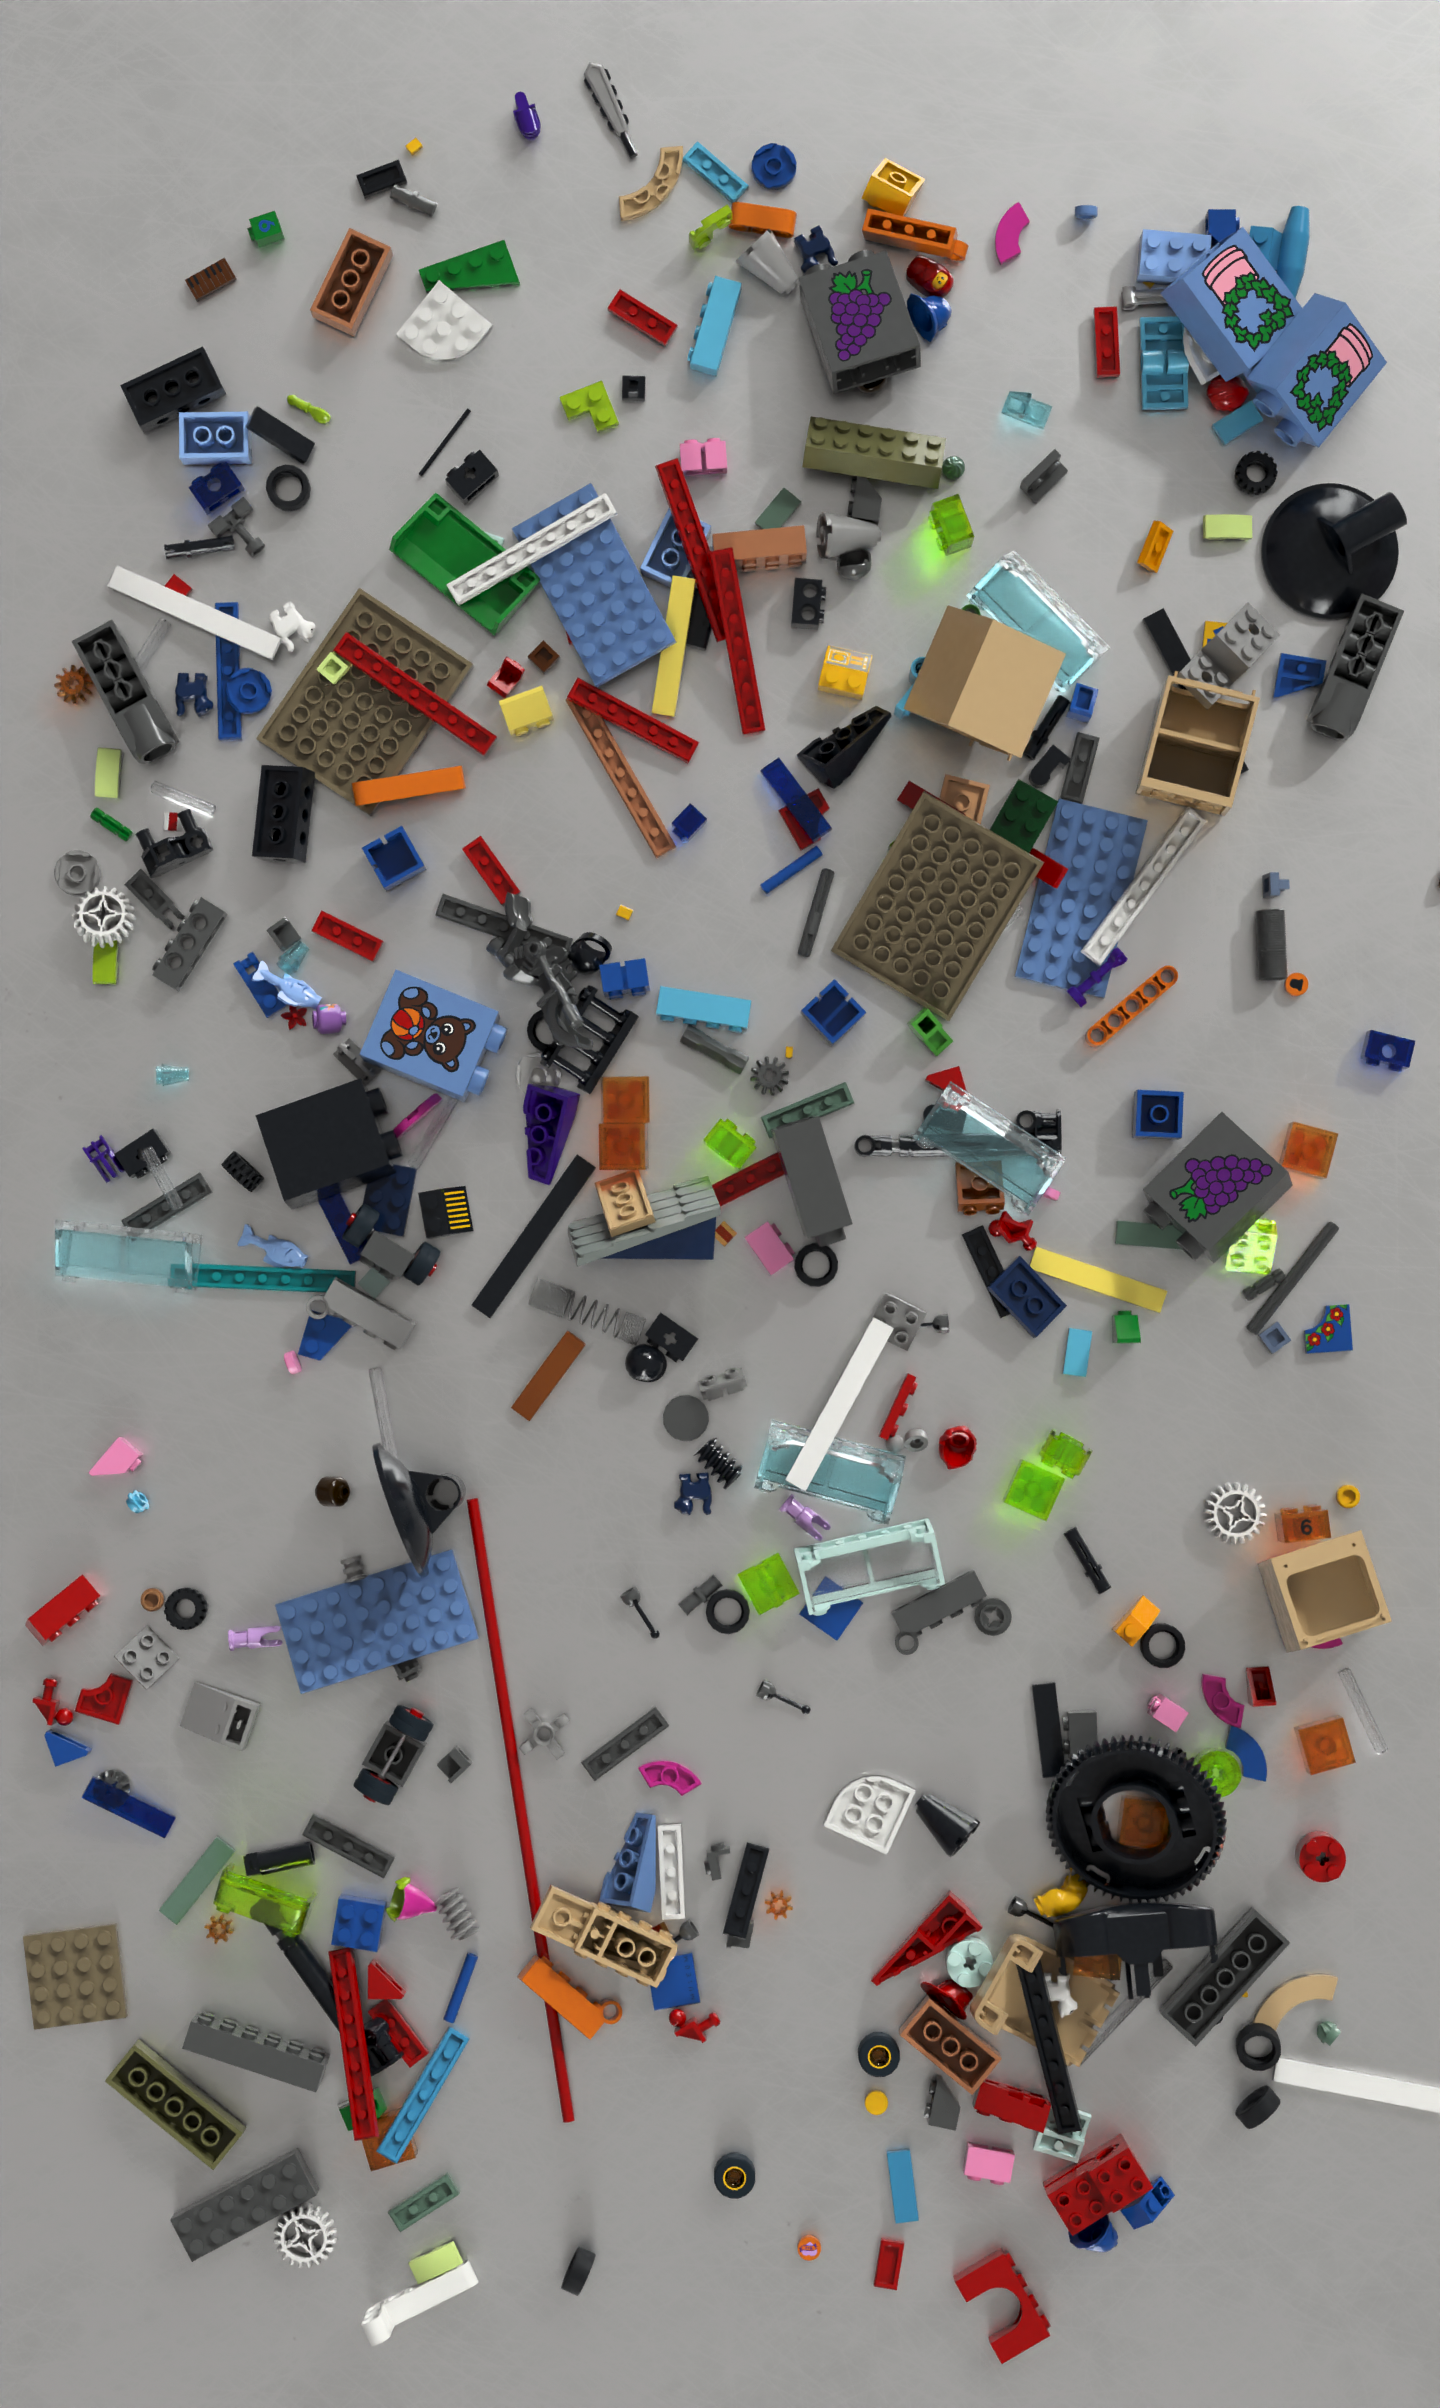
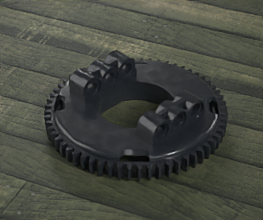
M1121 1735L1120 1741L1117 1742L1116 1738L1112 1736L1110 1743L1103 1738L1101 1746L1097 1741H1094L1093 1749L1090 1745H1086L1085 1752L1079 1749L1077 1756L1073 1754L1071 1761L1066 1760L1065 1767L1061 1766L1059 1774H1056L1055 1781L1052 1782L1048 1793L1045 1812L1047 1814L1046 1822H1048L1047 1830L1050 1831L1049 1838L1053 1839L1051 1846L1056 1847L1055 1854H1061L1060 1862L1067 1861L1065 1869L1072 1868V1876L1079 1875L1078 1882L1084 1879L1087 1881L1086 1887L1091 1884L1094 1886V1892L1098 1889L1102 1890V1896L1106 1893L1111 1894V1900L1115 1896H1119L1120 1902L1124 1898H1128L1129 1903H1132L1133 1899H1137L1138 1903H1141L1142 1899H1146L1147 1903H1150L1151 1899H1155L1156 1903H1159L1160 1897H1163L1167 1902L1169 1895L1176 1899L1178 1892L1184 1895L1186 1889L1191 1891L1193 1885L1198 1886L1200 1880H1205L1206 1875L1211 1873L1212 1867H1215L1223 1850L1227 1819L1224 1818L1226 1811L1222 1810L1224 1802H1220L1221 1794L1216 1793L1217 1785L1211 1786L1212 1778L1205 1779L1207 1771L1199 1772L1201 1764L1193 1766V1757L1187 1761L1185 1759L1186 1752L1181 1755L1177 1754L1178 1747L1173 1749V1751L1169 1750L1170 1743L1162 1747L1161 1740H1158L1156 1744H1152V1737H1149L1147 1742H1143L1142 1736L1139 1737L1138 1741H1134L1133 1735H1130L1129 1741H1126L1125 1737ZM1079 1770V1773H1078V1774L1076 1775V1777L1073 1779L1071 1785H1070V1786H1067L1068 1783L1070 1782L1071 1778H1072V1777L1075 1775V1773ZM1122 1791H1140L1149 1794L1165 1807L1172 1832L1162 1843L1151 1848L1135 1849L1124 1846L1112 1838L1109 1823L1106 1821L1103 1802L1110 1796ZM1209 1846V1852L1205 1851L1200 1861L1196 1864L1194 1861L1200 1855L1203 1848ZM1093 1865L1110 1876L1109 1883L1106 1882V1878L1093 1870L1087 1871V1866Z

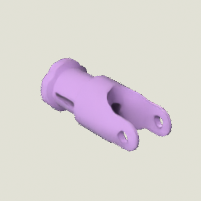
M793 1494L788 1497L779 1509L781 1512L785 1511L795 1519L794 1522L818 1541L823 1539L822 1535L813 1528L811 1522L817 1523L825 1530H830L831 1528L824 1519L808 1506L804 1507L795 1500Z
M279 1626L248 1628L247 1631L239 1632L228 1630L229 1649L234 1651L235 1648L242 1647L255 1649L279 1646L283 1643L282 1640H266L262 1636L267 1633L278 1632L281 1628Z

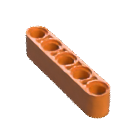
M462 766L351 783L355 806L466 788Z
M1169 965L1160 968L1087 1030L1085 1034L1087 1044L1092 1047H1099L1176 983L1178 979L1177 970ZM1163 971L1171 973L1172 981L1170 983L1162 981L1161 973ZM1145 986H1151L1154 989L1155 994L1153 997L1149 998L1144 995L1143 989ZM1127 1001H1134L1136 1003V1012H1129L1126 1009ZM1114 1015L1119 1018L1120 1024L1118 1027L1109 1025V1016ZM1093 1030L1101 1032L1102 1040L1100 1042H1095L1091 1039L1090 1034Z

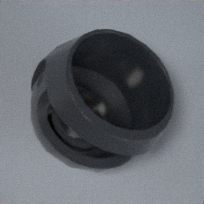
M583 933L569 949L568 958L569 961H572L571 967L582 975L594 974L600 969L599 965H603L609 959L612 946L604 937L596 933ZM585 941L598 943L604 948L605 952L593 949Z
M640 1344L628 1352L625 1359V1367L633 1379L642 1382H654L664 1375L667 1361L659 1349L650 1345Z

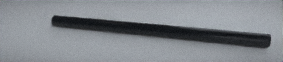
M468 408L419 472L420 476L424 475L471 411Z

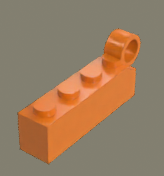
M869 208L862 228L865 240L946 257L954 261H964L969 247L966 243L957 240L958 234L955 227Z
M534 1955L517 1976L588 2039L595 2035L604 2022L615 2024L622 2017V2008L619 2003L612 1999H605L600 2003L596 2001L591 2003L586 1999L588 1994L579 1986L573 1988L569 1984L571 1979L562 1971L557 1974L552 1969L554 1964L545 1956L540 1959ZM609 2004L615 2005V2015L610 2019H606L603 2016L604 2008Z

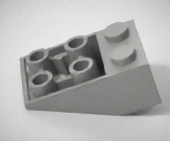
M195 1682L180 1726L220 1744L243 1751L247 1746L261 1704Z

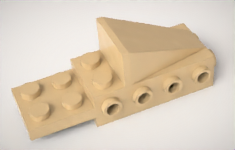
M550 1885L530 1926L531 1930L573 1948L574 1953L584 1959L589 1957L595 1960L594 1962L601 1967L607 1968L609 1966L616 1969L615 1972L624 1977L629 1975L636 1978L638 1983L646 1987L651 1985L657 1988L659 1983L663 1981L670 1961L674 1959L678 1947L672 1939L673 1935L667 1931L660 1929L657 1932L651 1929L652 1925L642 1920L637 1923L631 1920L632 1917L623 1911L618 1912L608 1904L600 1901L598 1904L585 1901Z

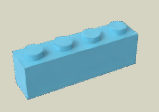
M715 276L713 283L709 282L706 296H709L708 303L702 305L700 317L703 320L701 326H696L693 339L697 340L695 348L690 347L687 361H691L690 369L717 376L742 290V283Z
M660 986L656 1016H661L660 1020L674 1022V1018L682 1019L683 1024L694 1026L697 1025V1022L706 1023V1027L712 1029L726 1026L729 1027L728 1031L742 1033V1029L747 1030L751 1000Z

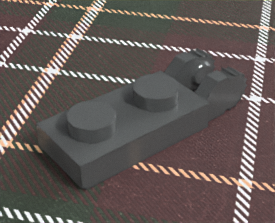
M142 869L124 884L170 930L175 926L162 914L165 910L170 908L178 919L182 920L185 917L173 905L174 902Z

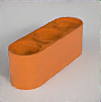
M744 202L732 203V220H730L731 223L728 225L729 228L761 235L770 229L775 237L792 238L794 236L797 218L795 211Z

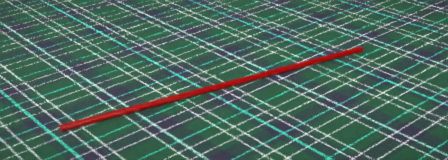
M478 1498L467 1500L533 1922L541 1901ZM534 1931L537 1957L541 1959L545 1956L550 1961L546 1936ZM545 2002L562 2118L564 2123L572 2122L575 2119L558 2012Z

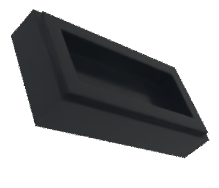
M399 160L356 175L365 199L393 189L395 184L401 186L407 183Z

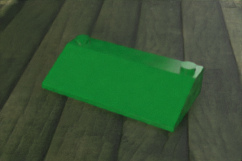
M437 493L392 537L389 548L391 552L456 605L457 603L446 584L506 550ZM525 567L459 605V607L495 636L509 622L540 583V578L528 567Z

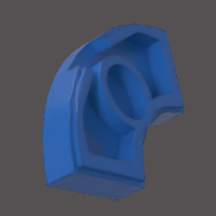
M1230 1725L1225 1748L1233 1751L1239 1757L1242 1764V1776L1266 1782L1267 1765L1260 1746L1248 1733Z

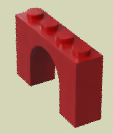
M1002 2248L953 2276L966 2303L992 2288L1008 2289L1018 2297L1020 2310L1017 2318L1007 2327L988 2337L1001 2364L1050 2336L1048 2328L1051 2327L1045 2314L1040 2316L1036 2308L1039 2304L1033 2293L1028 2295L1024 2287L1028 2285L1021 2273L1016 2274L1013 2266L1016 2264L1009 2252L1005 2254Z

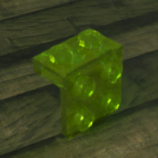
M1266 1218L1257 1220L1228 1249L1225 1262L1226 1269L1228 1271L1259 1274L1271 1273L1278 1237L1276 1222Z

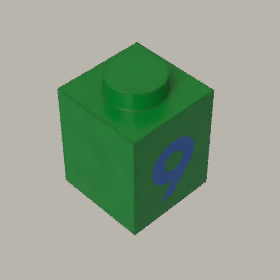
M275 211L249 219L251 227L247 229L251 241L256 240L258 247L285 239Z

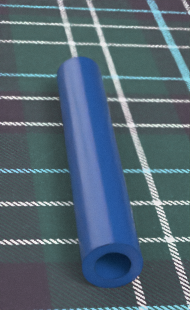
M815 846L760 884L761 888L768 894L823 855L822 852Z
M467 1953L443 2018L447 2022H455L478 1959L477 1955Z

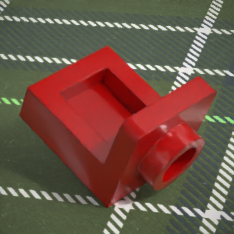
M506 657L502 666L488 681L487 686L503 698H506L521 681L525 669L518 662Z

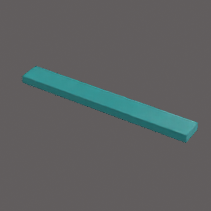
M171 1263L170 1286L326 1293L335 1277L355 1287L356 1271Z

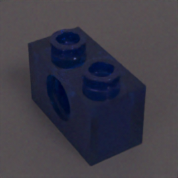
M227 462L215 465L211 468L209 474L204 477H197L192 481V485L188 487L207 515L245 490ZM213 483H221L219 490H210V486Z
M1369 1030L1366 1032L1360 1059H1365L1368 1065L1379 1066L1381 1063L1389 1065V1070L1402 1072V1069H1407L1410 1066L1415 1041ZM1384 1046H1389L1392 1049V1056L1390 1058H1386L1383 1055L1382 1049Z

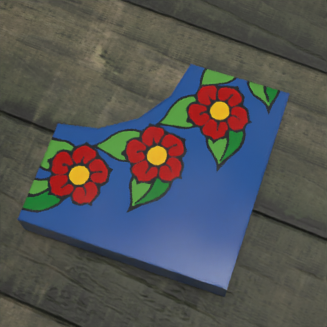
M1349 1304L1325 1306L1324 1316L1320 1323L1311 1329L1304 1330L1306 1354L1353 1350Z

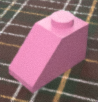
M118 1437L88 1473L91 1476L128 1473L130 1470L134 1472L142 1463L139 1459L143 1454L123 1437Z

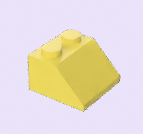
M542 686L499 701L510 735H523L529 732V728L534 726L542 728L548 726L550 721L554 720Z

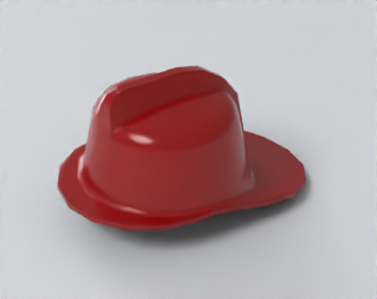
M952 1979L945 1980L938 1986L927 1982L921 1983L923 1991L945 2006L953 2015L962 2020L967 2018L965 2009L972 2000L973 1995L966 1987L960 1986Z

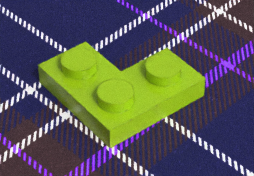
M602 381L560 397L568 420L589 412L597 433L619 425Z

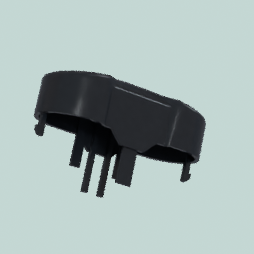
M1170 1902L1123 1903L1076 1912L1059 1917L1053 1923L1056 1957H1060L1061 1967H1058L1059 1973L1067 1976L1065 1957L1108 1955L1110 1981L1120 1980L1117 1958L1119 1957L1122 1961H1125L1128 1999H1133L1130 1965L1134 1964L1137 1997L1144 1996L1145 1998H1150L1151 1988L1148 1963H1153L1154 1977L1164 1976L1161 1954L1163 1950L1209 1946L1211 1963H1215L1218 1960V1954H1215L1214 1946L1218 1944L1215 1911L1211 1906Z

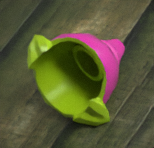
M403 1877L395 1881L397 1886L394 1890L390 1907L386 1908L388 1916L394 1922L397 1919L406 1920L437 1910V1906L434 1905V1902L424 1892L410 1884V1877Z

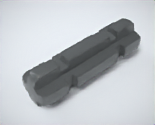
M1280 1268L1271 1272V1275H1267L1255 1282L1252 1287L1249 1286L1242 1291L1243 1295L1248 1301L1257 1297V1294H1262L1275 1286L1276 1282L1283 1281L1286 1278L1284 1272Z

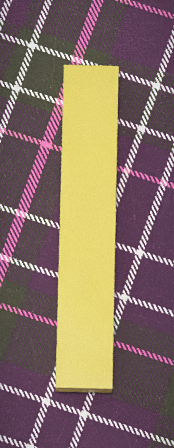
M672 576L666 623L677 643L664 649L660 654L652 713L675 717L696 579Z
M1035 1247L1029 1265L1034 1271L1158 1313L1161 1312L1167 1294L1166 1290L1039 1247Z

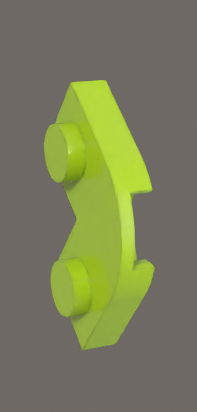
M728 204L701 221L702 227L696 229L695 232L693 230L689 233V243L693 250L698 247L702 249L709 245L711 239H713V231L717 228L721 230L731 223L732 210Z

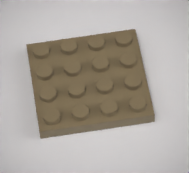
M117 1923L23 1936L34 2030L120 2019L128 2016Z

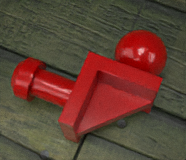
M1004 1211L999 1220H993L989 1224V1232L994 1237L1003 1236L1008 1243L1021 1240L1026 1251L1033 1250L1037 1245V1241L1029 1236L1033 1225L1031 1219L1017 1222L1012 1219L1007 1211Z
M45 1678L43 1680V1685H45L43 1697L37 1696L33 1698L32 1703L36 1704L46 1719L47 1725L52 1726L57 1721L58 1724L67 1726L73 1721V1713L67 1708L58 1711L60 1700L52 1699L54 1687H57V1681L53 1678Z
M675 2009L669 2014V2022L676 2027L674 2030L676 2037L691 2038L702 2041V2043L707 2040L704 2031L712 2026L717 2027L721 2022L718 2015L713 2012L709 2014V2018L701 2023H698L695 2017L686 2021V2015L680 2009Z

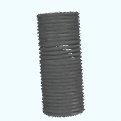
M1258 910L1255 912V920H1257L1258 979L1261 981L1287 979L1285 910Z

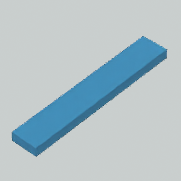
M448 2027L376 2152L395 2164L398 2163L468 2043L469 2038Z

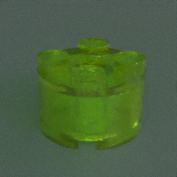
M1052 1429L1039 1452L1041 1462L1051 1468L1056 1465L1061 1468V1473L1073 1479L1075 1475L1080 1476L1093 1450L1088 1448L1085 1451L1082 1448L1084 1446L1083 1443L1063 1432L1058 1436L1055 1434L1056 1430Z
M1208 1748L1198 1753L1194 1758L1193 1766L1201 1764L1199 1772L1207 1771L1205 1779H1213L1211 1786L1217 1785L1216 1793L1221 1794V1797L1231 1794L1238 1787L1241 1781V1769L1237 1760L1227 1751L1219 1748ZM1214 1768L1220 1770L1218 1777L1212 1776Z

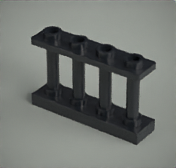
M590 985L587 988H583L579 993V1001L576 1007L584 1021L582 1027L602 1039L604 1044L596 1052L592 1049L582 1050L573 1048L590 1059L591 1065L588 1070L582 1071L560 1057L558 1053L563 1045L559 1046L555 1041L552 1042L550 1047L547 1046L541 1054L542 1060L540 1061V1064L548 1068L554 1063L576 1077L579 1082L577 1087L588 1094L592 1093L639 1017L626 1009L624 1012L619 1013L596 998L595 994L598 989ZM589 1004L615 1020L616 1025L612 1031L606 1032L582 1016Z

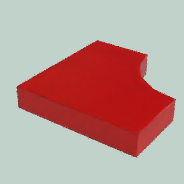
M818 788L778 810L800 851L821 840L818 832L819 821L822 815L830 808Z
M111 1673L107 1681L100 1687L81 1689L75 1712L119 1725L134 1680Z

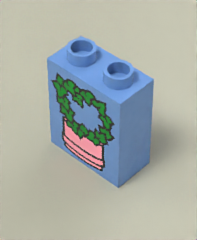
M1244 227L1219 241L1161 292L1166 302L1226 382L1241 373L1247 378L1302 309Z
M1314 293L1248 375L1246 380L1257 393L1253 399L1254 405L1263 414L1271 418L1275 417L1279 424L1274 431L1282 441L1293 447H1296L1302 441L1319 448L1387 362L1345 302Z

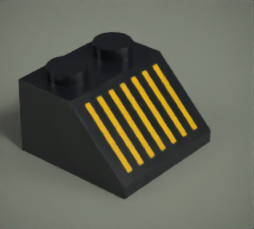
M466 1186L418 1193L426 1239L474 1231Z

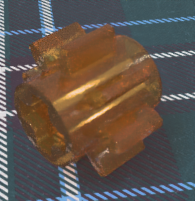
M783 1890L777 1895L771 1891V1900L766 1899L764 1901L765 1904L770 1905L766 1913H774L775 1920L778 1918V1915H783L784 1918H787L786 1911L793 1910V1906L787 1905V1902L792 1899L791 1896L785 1898ZM782 1900L784 1907L781 1906L779 1910H776L773 1903Z
M224 1914L219 1919L211 1916L212 1924H206L204 1927L209 1929V1934L206 1938H214L215 1944L218 1943L219 1939L227 1942L229 1939L226 1934L234 1932V1929L230 1928L233 1920L227 1921L224 1919ZM218 1924H221V1929H224L221 1934L217 1933L218 1929L214 1928Z

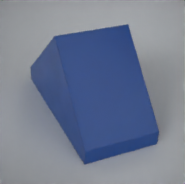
M1076 683L1066 717L1088 724L1099 689Z
M52 1729L46 1731L44 1735L55 1767L84 1757L92 1751V1748Z

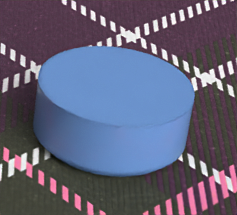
M1080 205L1075 207L1076 218L1094 219L1098 215V207Z

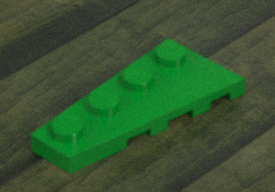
M505 240L419 269L426 293H429L439 280L451 291L468 288V290L478 289L477 287L485 286L500 287L506 284L520 285Z

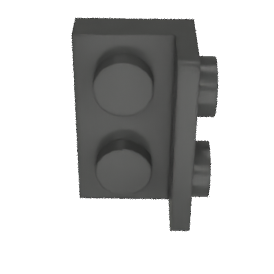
M1056 449L1021 482L1020 488L1034 502H1038L1068 472L1059 461L1061 455Z

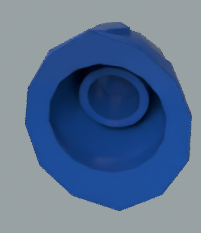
M911 293L907 300V309L914 327L924 339L932 342L935 334L947 326L952 313L951 306L940 296L922 298Z
M1105 2215L1074 2236L1068 2232L1070 2243L1077 2248L1104 2253L1110 2251L1118 2244V2235L1110 2222L1109 2215Z

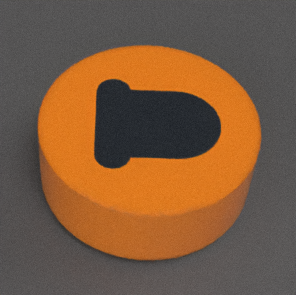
M1293 973L1284 982L1285 990L1291 996H1300L1307 991L1308 980L1301 973Z

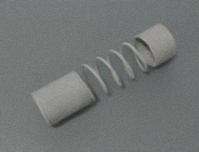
M537 1279L529 1299V1305L546 1312L548 1311V1313L559 1315L562 1318L571 1300L568 1319L571 1321L583 1303L579 1321L580 1325L585 1323L594 1307L591 1329L597 1326L605 1312L602 1326L603 1334L607 1332L617 1315L613 1337H617V1339L632 1345H637L646 1318L626 1312L621 1327L616 1334L620 1315V1308H618L604 1331L609 1304H606L593 1326L598 1300L594 1301L582 1322L586 1295L582 1298L571 1317L575 1291L568 1290V1288L566 1289L557 1284L555 1285V1283L553 1284L544 1279Z

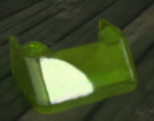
M230 1863L222 1871L213 1904L217 1906L216 1910L229 1914L231 1911L283 1930L282 1933L289 1937H295L296 1934L301 1935L303 1933L318 1893L313 1892L309 1899L232 1872L235 1866L234 1863Z

